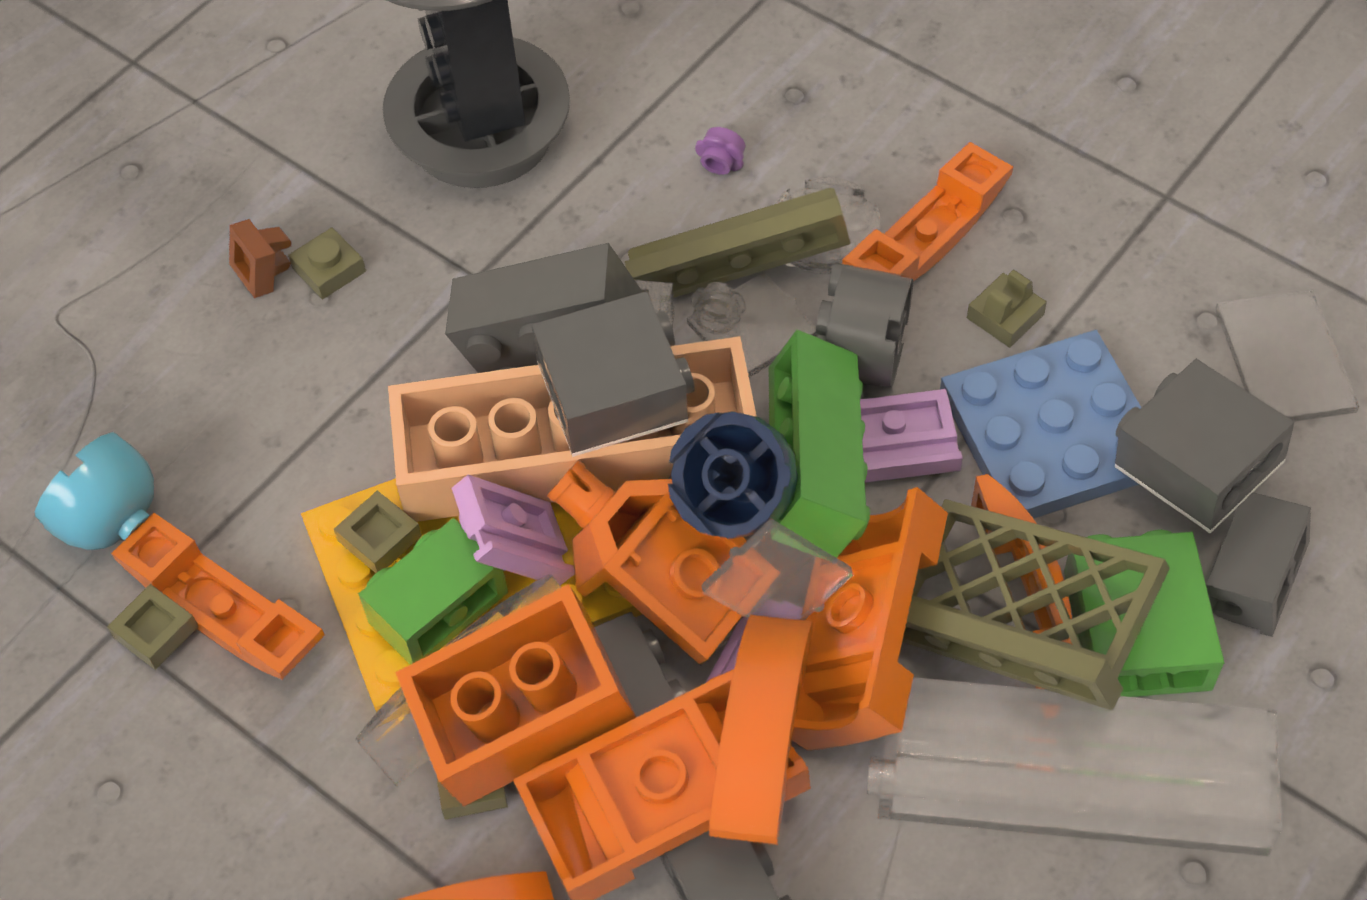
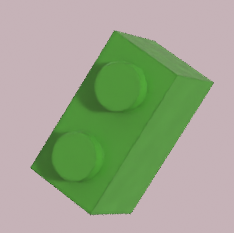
M454 518L440 529L424 534L410 553L392 567L383 568L374 574L368 581L366 588L358 593L368 623L409 664L440 650L508 593L503 569L475 561L473 554L480 549L478 542L468 539L461 524Z

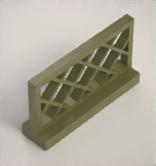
M945 499L941 507L948 512L938 563L937 565L918 569L902 642L1113 711L1123 691L1118 676L1170 569L1166 560ZM955 521L976 527L980 538L948 552L945 541ZM986 529H987V530H990V531H993V532L987 534ZM1016 538L1029 541L1034 553L1004 567L1000 566L994 548ZM1039 544H1040V545H1044V546H1048V547H1045V548L1041 549L1040 546H1039ZM986 553L993 572L961 586L954 567ZM1071 553L1085 557L1089 566L1088 570L1057 584L1055 583L1048 567L1049 563ZM1095 560L1101 561L1103 563L1096 565ZM1040 568L1048 588L1015 602L1007 582ZM1127 569L1144 573L1137 590L1112 601L1103 580ZM944 571L947 572L953 590L931 600L917 597L925 580ZM1097 584L1105 604L1070 619L1062 599ZM999 586L1007 606L983 617L972 614L968 600ZM1055 602L1063 623L1039 634L1027 631L1021 617ZM959 605L961 610L953 607ZM1126 613L1123 620L1121 621L1119 615ZM1112 619L1117 632L1106 655L1082 647L1077 634ZM1013 621L1014 624H1015V627H1014V626H1011V625H1008L1007 623ZM1070 638L1072 644L1062 641Z

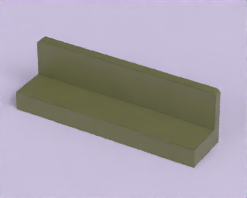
M826 188L633 247L628 251L629 260L625 261V265L643 292L647 291L652 304L847 246L851 242L835 189Z

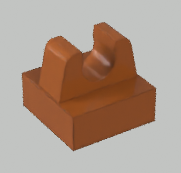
M250 219L231 224L229 233V265L254 298L274 292V276L290 268V261L282 251V249L291 247L290 239L280 227L258 230Z

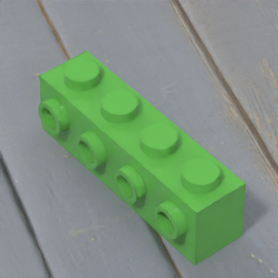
M796 329L768 367L769 425L783 434L795 454L798 474L793 501L782 518L770 526V536L836 560L852 540H858L863 535L870 519V508L866 505L865 480L868 467L863 459L862 441L865 432V422L861 420L860 406L863 383L859 380L858 355Z

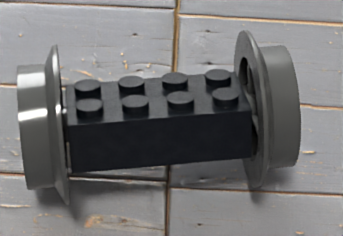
M386 0L403 7L418 9L419 11L425 10L426 13L424 17L418 18L420 33L426 48L411 57L395 73L387 87L383 100V118L386 130L398 150L436 179L447 184L465 188H486L502 185L521 177L534 168L544 157L549 146L554 142L565 125L570 108L569 88L565 75L555 60L535 45L513 37L508 0Z

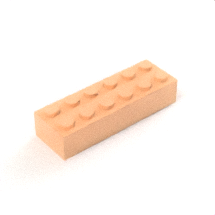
M741 337L671 346L675 359L682 357L686 359L693 377L695 391L687 394V423L572 457L538 365L388 386L396 485L404 512L416 522L459 516L460 513L451 488L468 474L551 503L552 501L546 495L578 460L586 465L585 468L604 485L611 487L614 491L626 481L668 479L673 467V463H669L671 450L685 428L707 414L732 411L757 417Z

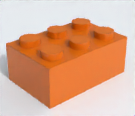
M569 584L395 672L439 782L463 806L513 782L514 778L532 770L536 766L550 761L636 718V714L591 618Z

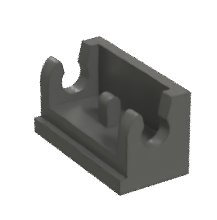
M1254 492L1238 506L1206 583L1208 595L1221 600L1217 601L1212 612L1215 615L1233 623L1258 629L1261 634L1273 637L1310 542L1311 507ZM1224 601H1229V602L1235 603V604L1238 605V606L1229 604L1228 602H1224Z

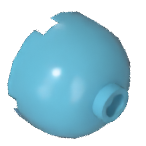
M111 432L98 437L75 455L83 464L70 476L62 470L57 473L40 497L35 509V517L40 520L39 522L44 525V528L68 545L87 550L110 547L119 540H125L150 516L146 512L154 498V477L150 466L137 449L123 440L118 434Z

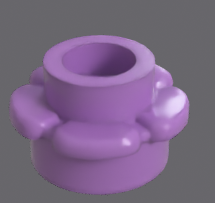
M712 127L707 131L703 140L697 141L695 151L701 157L700 161L705 169L715 174L725 175L730 170L738 171L743 167V152L746 145L744 140L734 131L723 127Z

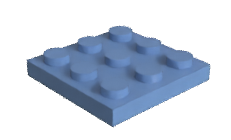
M1097 329L941 377L940 390L946 389L952 416L983 475L988 474L1002 484L1018 499L1033 519L1139 485L1115 468L1118 437L1115 433L1124 415L1134 407L1141 409V406Z

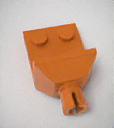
M578 460L546 495L553 503L559 504L582 527L572 539L576 590L586 598L599 586L607 582L698 664L708 660L774 577L779 568L744 537L728 539L700 533L682 519L670 498L668 484H673L672 479L626 481L614 491L611 487L604 485L585 468L586 465Z

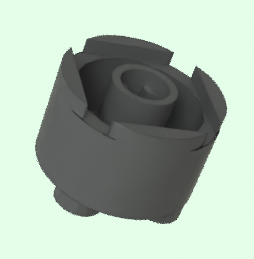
M834 263L828 286V296H833L834 299L833 302L822 300L817 318L816 334L826 336L825 341L858 355L859 380L863 384L892 387L904 345L902 338L905 325L908 324L913 279L902 277L900 274Z

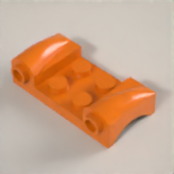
M918 487L908 489L905 501L898 508L887 513L870 515L869 523L863 535L858 540H852L836 560L818 553L814 554L798 620L813 621V630L805 679L801 680L792 740L806 750L813 751L841 747L902 732L914 674L898 662L917 571L918 569L937 565L948 516L946 510Z
M734 669L718 675L706 683L513 779L524 806L570 900H595L634 880L633 869L709 831L719 748ZM792 745L790 746L786 770L787 788L784 802L811 789L809 769Z

